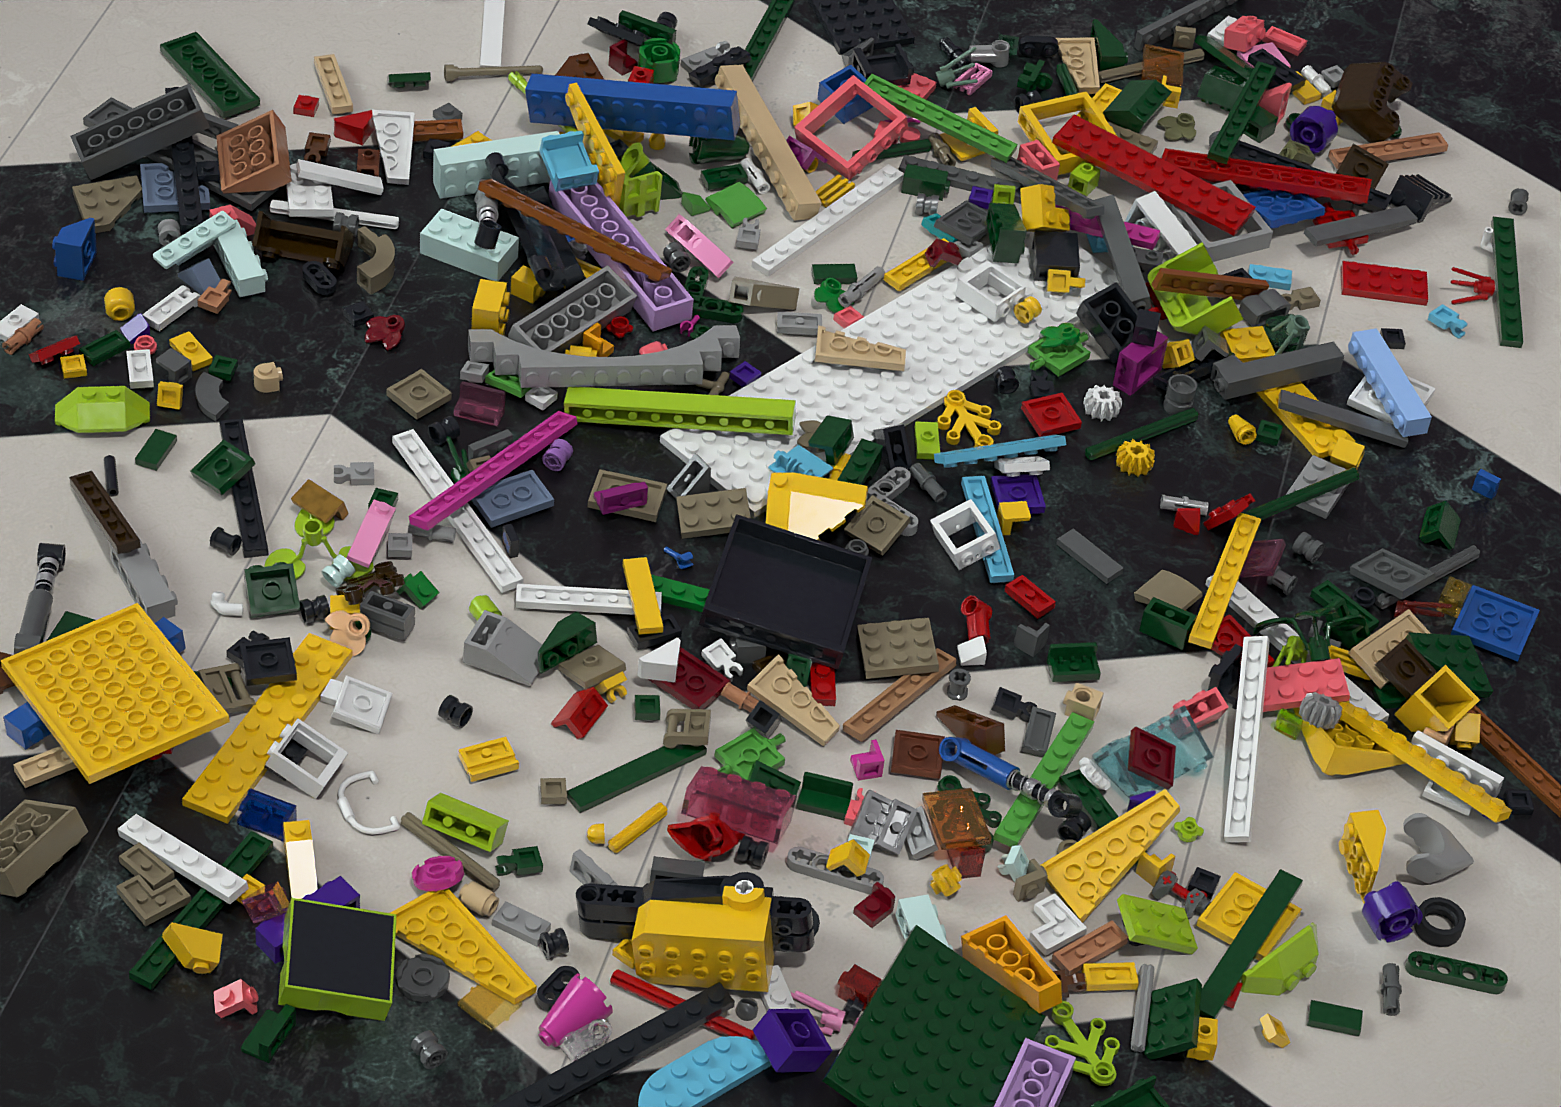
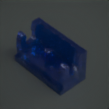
M251 788L238 811L242 812L237 819L238 825L283 842V822L297 821L296 805Z

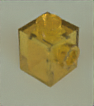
M1449 577L1441 593L1436 610L1458 618L1472 585Z

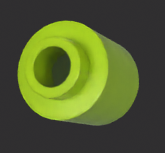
M487 595L476 596L470 603L469 611L477 621L484 610L502 616L501 611Z

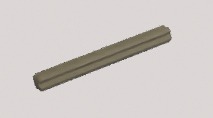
M407 812L402 816L401 825L442 856L455 857V861H462L464 873L492 892L499 888L500 880L435 830L423 825L422 821L414 814Z

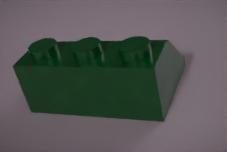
M1131 80L1103 111V114L1117 126L1140 133L1162 108L1172 91L1157 80Z

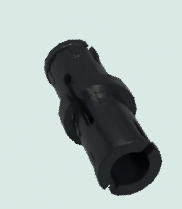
M948 37L940 41L939 47L947 54L950 61L963 54V50L959 46H955ZM965 57L956 64L961 68L972 62Z

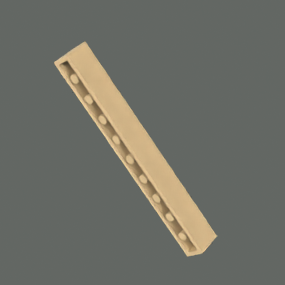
M720 66L715 77V84L722 90L737 91L740 128L743 130L747 141L761 162L762 168L769 176L770 182L774 185L778 196L782 199L787 212H789L793 220L813 218L818 214L822 202L744 66Z

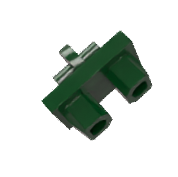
M1039 60L1037 65L1027 62L1023 74H1020L1018 77L1017 87L1025 89L1026 93L1036 90L1037 86L1039 89H1049L1053 84V79L1048 73L1041 72L1045 61Z

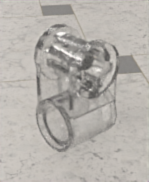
M594 1020L586 1026L568 1033L562 1038L559 1046L569 1060L574 1062L611 1041L612 1026L606 1020Z

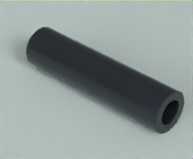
M108 455L104 457L106 490L109 496L113 497L119 494L116 459L114 456Z

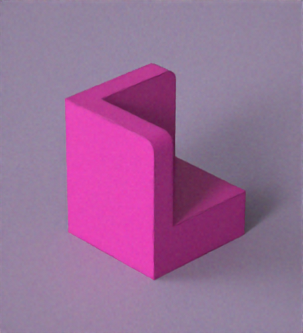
M877 739L871 740L869 752L851 755L850 760L858 781L882 777L885 760Z

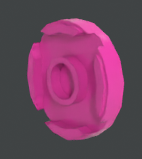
M452 856L429 858L424 861L425 865L419 867L418 864L412 871L414 886L424 891L447 889L460 882L465 875L462 861H455V857Z

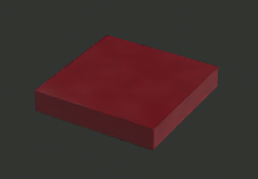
M1134 727L1130 734L1128 771L1165 789H1170L1174 782L1176 746L1145 730Z

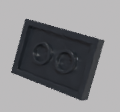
M600 16L597 19L590 17L587 25L600 32L621 40L625 39L639 47H642L646 40L652 39L640 31H633L624 25L615 24Z

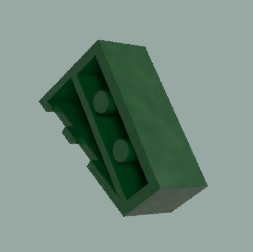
M989 203L986 223L993 262L1019 263L1020 255H1024V240L1027 232L1015 204Z

